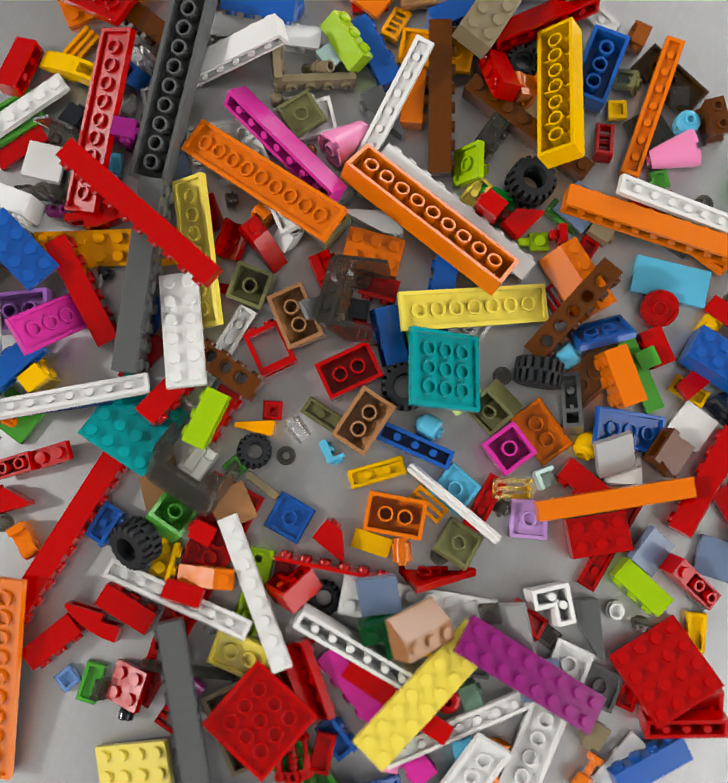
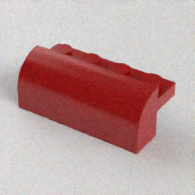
M300 637L285 643L293 666L279 672L281 680L318 714V717L312 724L319 720H332L336 717L334 712L335 706L327 693L328 687L322 679L321 668L315 660L312 644L306 637Z
M722 688L659 730L655 728L641 705L637 702L639 723L645 739L728 738V717L723 711L724 691Z

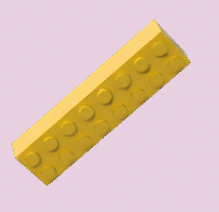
M573 17L537 32V157L548 169L585 157L582 31Z

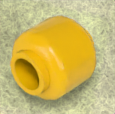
M592 431L579 434L573 445L575 455L584 461L595 459Z

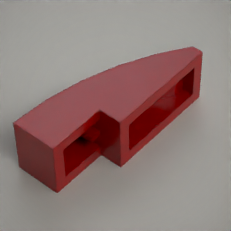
M74 600L65 603L64 607L69 614L91 633L113 643L121 639L125 624L107 619L108 613L106 611Z

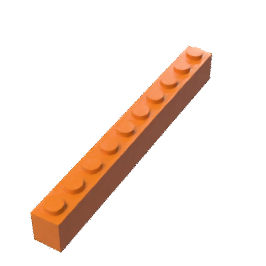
M571 183L564 192L559 211L561 213L728 267V235L724 232H717L708 227L675 218L669 214H662L654 209L644 208L633 202H626L615 196H608L597 190L584 188L579 184Z

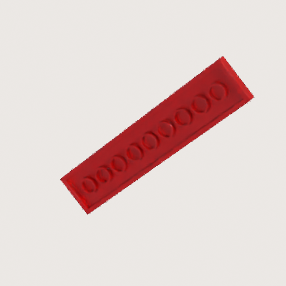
M132 27L101 29L78 144L107 169L114 142V137L110 135L114 115L119 116L136 36V30ZM72 171L64 210L98 215L102 196L96 197L88 190L90 185L86 182L81 184L73 177L75 172Z

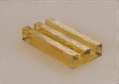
M493 478V498H531L530 491L532 487L530 483H532V479ZM498 483H525V486L498 487ZM498 491H524V493L497 494Z

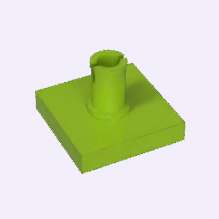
M476 140L455 150L453 187L461 188L484 179V175L489 172V164L484 163V141Z

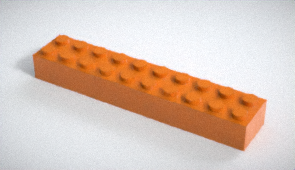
M366 143L345 163L340 179L492 296L520 261L369 143Z

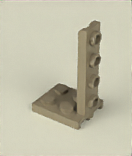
M283 46L270 51L274 92L282 93V90L294 92L307 88L309 91L315 89L332 90L334 88H342L348 90L355 88L357 80L355 72L284 74Z

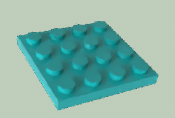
M419 326L409 327V405L470 413L480 412L479 337Z
M148 394L113 400V405L98 406L77 433L142 478L190 416L189 413L178 407L175 411L171 410L167 414L168 418L162 425L158 424L154 427L135 409Z

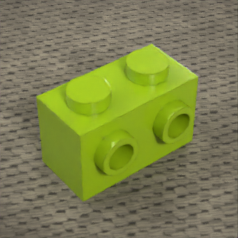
M253 545L251 552L264 585L271 579L276 550Z

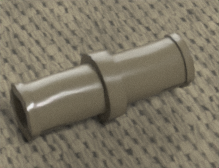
M331 59L326 61L315 60L310 64L302 65L301 71L302 74L332 72L335 69V64Z

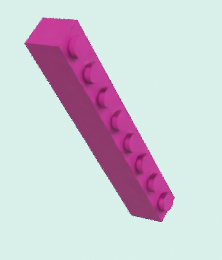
M246 86L228 90L224 106L294 176L334 201L340 200L347 186Z
M329 648L318 655L317 661L321 672H326L330 676V683L335 689L339 688L342 691V697L345 702L355 707V714L361 721L364 719L368 723L384 705L341 677L350 660ZM428 754L398 766L399 768H404L407 772L405 775L411 783H426L438 772L436 764Z

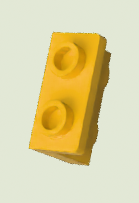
M161 536L163 544L162 554L151 563L148 574L164 578L166 581L167 578H175L178 566H176L178 558L181 559L184 547H182L183 541L178 540L172 544Z

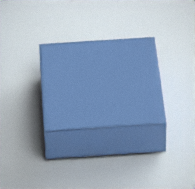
M71 663L55 675L54 679L64 693H66L79 683L82 677Z

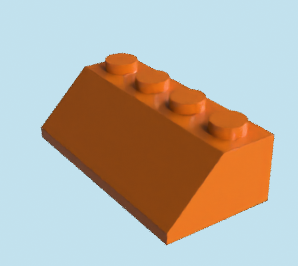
M576 236L538 261L563 302L595 268ZM599 276L596 279V285L599 287H604L606 283L603 280V278ZM610 289L607 290L609 294L602 302L598 300L593 305L596 309L588 317L584 315L580 319L581 323L617 301ZM585 291L582 295V299L585 302H590L594 298V294L591 291ZM572 306L569 312H571L573 317H577L580 314V309L578 306Z

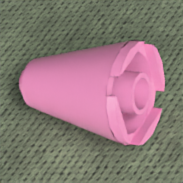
M359 120L322 132L318 136V144L321 152L325 151L328 155L326 160L336 168L342 166L358 150L370 126L366 122Z
M688 129L648 150L645 157L646 167L649 166L650 169H669L699 166L701 164V149L697 148L696 143L699 140L695 130Z

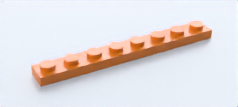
M669 35L665 38L619 171L621 175L627 174L638 178L685 44L684 40Z

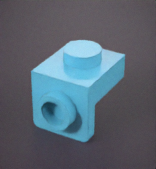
M111 152L108 170L117 178L123 176V153Z

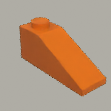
M179 563L177 581L202 588L233 591L236 588L237 574L234 567Z

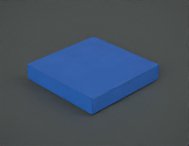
M282 491L264 526L291 542L298 544L316 510Z

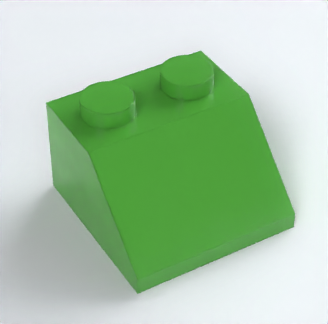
M169 485L144 518L154 525L159 535L174 544L182 537L190 522L200 510V506Z

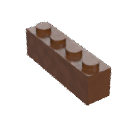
M138 1L121 25L123 27H132L136 30L138 38L141 36L147 45L156 47L158 51L165 21Z

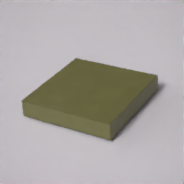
M308 88L276 107V111L287 128L298 138L303 137L327 122V118Z
M451 516L431 550L465 571L484 537Z

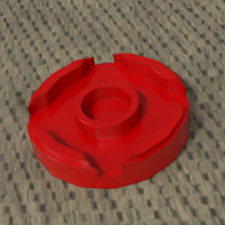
M656 289L643 297L640 302L639 312L645 323L653 327L658 325L665 327L675 321L678 316L679 302L673 293L667 290Z

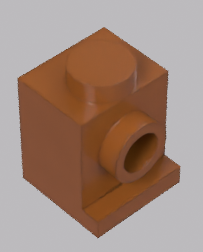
M636 19L628 34L631 38L626 51L639 55L653 27Z

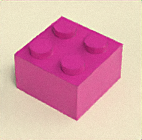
M514 421L509 422L480 444L502 476H507L537 453Z

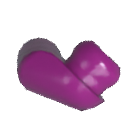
M49 204L45 207L46 215L51 218L62 219L68 211L64 210L65 205H60L58 209H56L54 204L52 206Z

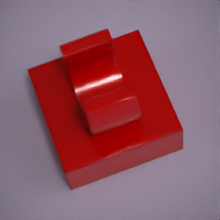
M567 222L559 223L555 230H549L548 241L556 240L557 247L569 241Z

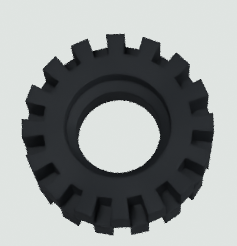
M521 44L520 48L519 45L515 46V49L512 48L507 57L514 71H521L523 74L535 76L537 73L536 49L533 48L531 50V45L525 48V44ZM519 58L526 59L529 62V67L527 69L519 68L516 65V60Z
M251 433L250 435H245L240 440L237 447V458L240 460L241 465L255 470V468L260 469L268 463L272 455V446L270 445L271 442L266 439V436H261L260 433ZM252 444L259 445L262 449V454L258 458H251L247 454V448Z
M320 579L319 581L323 587L319 591L326 590L331 594L330 603L327 605L319 604L316 600V595L310 598L307 603L330 616L338 610L341 591L333 581Z

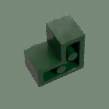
M397 613L359 617L358 629L363 647L383 643L387 659H394L385 619Z

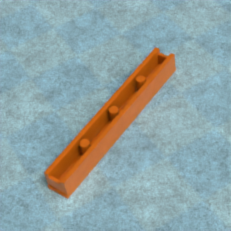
M686 476L532 502L535 508L536 520L544 522L697 497L694 484L695 478Z

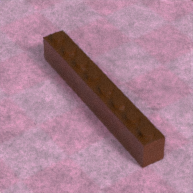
M429 19V41L435 44L429 55L428 172L431 176H451V170H455V159H451V152H455V140H451V133H455V121H452V114H455V102H452V95H455V83H452V76H455V64H452V57H455V45H452L453 37L451 35L455 31L456 26H452V19Z
M475 73L465 85L462 98L537 154V119L515 102L494 98L486 80ZM585 156L555 166V168L576 183L578 180L582 182L596 163Z

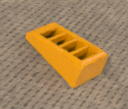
M395 6L380 32L386 42L397 46L402 36L403 27L407 26L412 13L401 11L400 7ZM399 13V14H402V15H404V16H406V17L403 18V17H400V16H398V15H396V14ZM394 18L402 21V24L395 21ZM391 24L398 26L399 29L391 26Z
M273 420L235 422L234 426L238 429L272 437L274 436L277 422Z

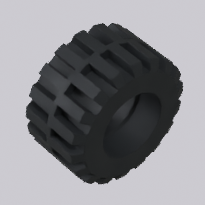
M529 155L526 158H520L508 172L504 181V185H506L504 188L505 192L509 193L507 197L509 199L512 198V203H518L521 208L526 206V209H531L532 207L537 208L539 205L541 206L556 188L557 176H554L555 170L548 169L537 156L532 158ZM524 177L532 179L536 183L537 188L530 187L525 182Z
M528 354L520 355L515 360L512 381L519 385L536 389H560L565 364L550 357Z
M408 361L398 362L391 366L384 374L381 384L383 398L395 405L399 411H411L419 406L409 405V398L400 397L394 390V383L397 378L409 376Z
M132 516L110 531L109 544L113 554L123 566L133 571H140L162 554L163 548L158 530L146 518L143 519L141 516Z

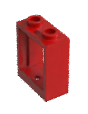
M274 319L265 321L263 323L264 326L259 328L252 327L248 329L246 334L243 335L258 370L264 379L298 363L293 350H288L277 321ZM277 328L289 356L263 367L251 339Z

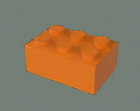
M350 226L341 258V268L360 273L368 272L396 280L406 240Z
M627 343L594 356V366L601 374V385L607 390V400L611 407L621 409L648 400Z
M370 490L362 530L421 541L428 501Z

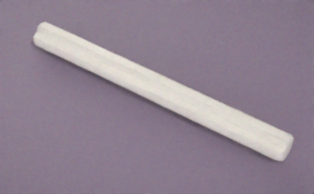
M411 463L408 466L407 471L492 543L497 544L500 541V534L415 463Z

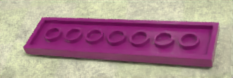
M475 615L471 616L453 650L459 656L587 735H590L607 699Z

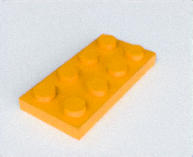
M403 27L397 65L401 66L417 34L429 40V30ZM452 38V45H455V57H452V64H455V73L470 75L474 54L455 38ZM429 57L423 69L429 70Z

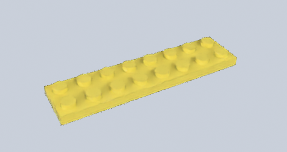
M199 172L173 181L178 231L216 263L206 173ZM217 278L208 289L204 285L200 287L203 329L224 324L219 280Z
M545 284L499 286L492 296L480 287L403 291L397 293L401 332H408L411 326L438 330L543 323L549 319Z
M464 619L453 631L454 639L438 647L352 739L353 743L382 772L478 668L453 652L468 623L467 619Z

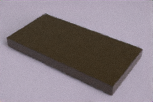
M656 43L630 68V70L639 71L642 84L646 88L649 87L661 52V48ZM677 64L664 104L678 116L685 110H693L708 95L709 91L683 67Z

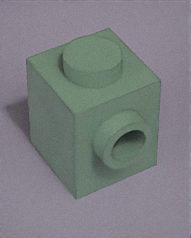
M468 677L457 690L466 713L484 706L480 696L484 694L480 683H475L473 678L469 679Z

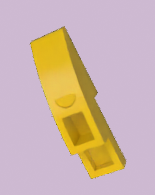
M46 51L39 68L54 75L59 73L63 79L74 84L80 82L90 86L94 63L70 54Z

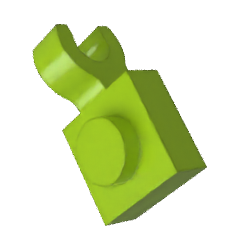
M548 232L529 233L527 235L528 238L521 237L515 241L519 245V249L529 248V253L549 251Z

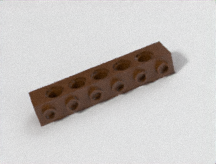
M604 257L524 347L533 355L551 358L555 353L553 349L557 345L562 346L568 339L566 335L570 330L575 332L582 324L580 319L584 315L588 317L596 309L593 305L598 300L602 302L608 296L607 290L612 285L616 287L623 279L621 277L623 272ZM599 276H604L608 280L604 287L596 285V279ZM585 291H591L594 294L592 301H583L582 295ZM578 306L580 314L577 317L570 316V307ZM560 320H563L567 325L563 332L556 329V323ZM545 335H550L553 338L551 346L544 345L543 337Z
M161 325L155 334L163 339ZM206 338L204 340L206 371L252 402L265 385L261 380L262 376L254 370L250 373L246 370L247 365L240 360L235 362L230 358L232 355L223 348L221 351L215 348L217 344ZM211 353H215V359L208 361V356ZM231 364V369L228 372H223L224 365ZM241 375H246V381L241 384L238 383V378Z

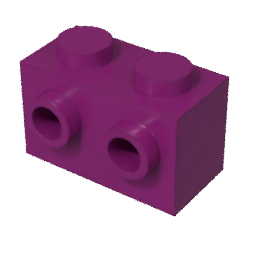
M114 115L110 135L114 137L120 148L134 153L140 124L136 119Z

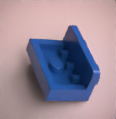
M106 501L85 535L98 543L97 546L100 548L109 546L110 531L126 520L127 512Z
M340 716L330 721L323 720L314 728L316 733L318 729L337 733L333 756L338 762L352 751L355 753L358 750V747L352 741L355 735L352 732L348 733L345 729L346 724Z

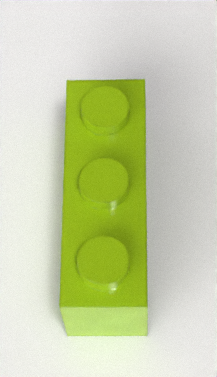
M333 10L320 25V28L347 70L359 73L373 58L370 47L360 37V32L351 23L350 16L345 11Z
M208 386L206 390L203 389L199 395L200 402L198 406L194 407L191 411L189 424H186L181 432L183 436L181 440L206 451L232 398Z
M623 557L608 573L613 578L611 581L618 588L621 589L623 587L627 591L626 595L633 602L638 601L642 605L640 608L649 616L652 614L659 617L674 601L672 597L629 558Z

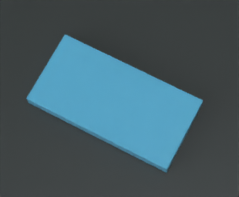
M638 254L635 258L628 292L645 296L650 291L656 289L667 290L675 295L679 304L703 309L712 272Z

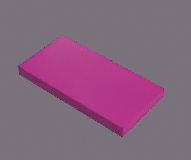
M70 293L4 320L24 356L88 328Z

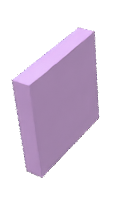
M510 498L508 537L548 540L549 521L540 522V520H536L535 508L532 502L536 500Z

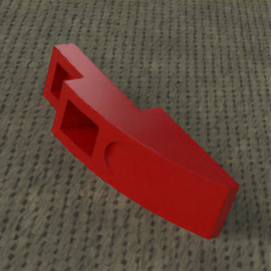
M102 203V211L99 210L98 215L80 212L64 214V221L71 227L84 226L87 230H106L125 223L117 215L119 211L115 207L111 210L104 203Z
M70 440L0 459V480L73 460Z

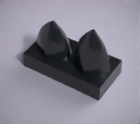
M721 392L707 400L704 406L725 426L728 425V394Z

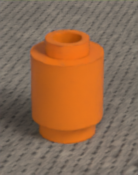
M393 538L392 557L393 562H397V566H407L409 561H412L411 542H409L408 538Z

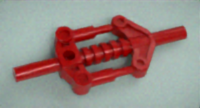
M307 731L298 739L303 744L304 769H298L297 746L294 744L286 754L290 771L284 770L282 758L276 765V773L274 775L276 782L302 783L315 774L314 768L311 767L310 753H308L307 741L310 735Z

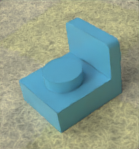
M326 439L318 442L328 464L332 463L334 466L343 462L344 452L333 457L332 453L335 450L332 443H327Z

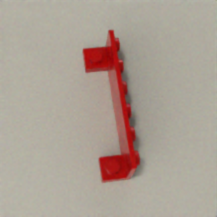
M282 550V552H278L274 556L276 563L273 576L278 572L288 577L295 570V565L355 577L389 574V571L378 569L377 572L370 571V567L358 565V568L350 567L351 564L347 562L331 563L332 560L328 558L315 560L312 559V555L308 554L295 556L292 551Z

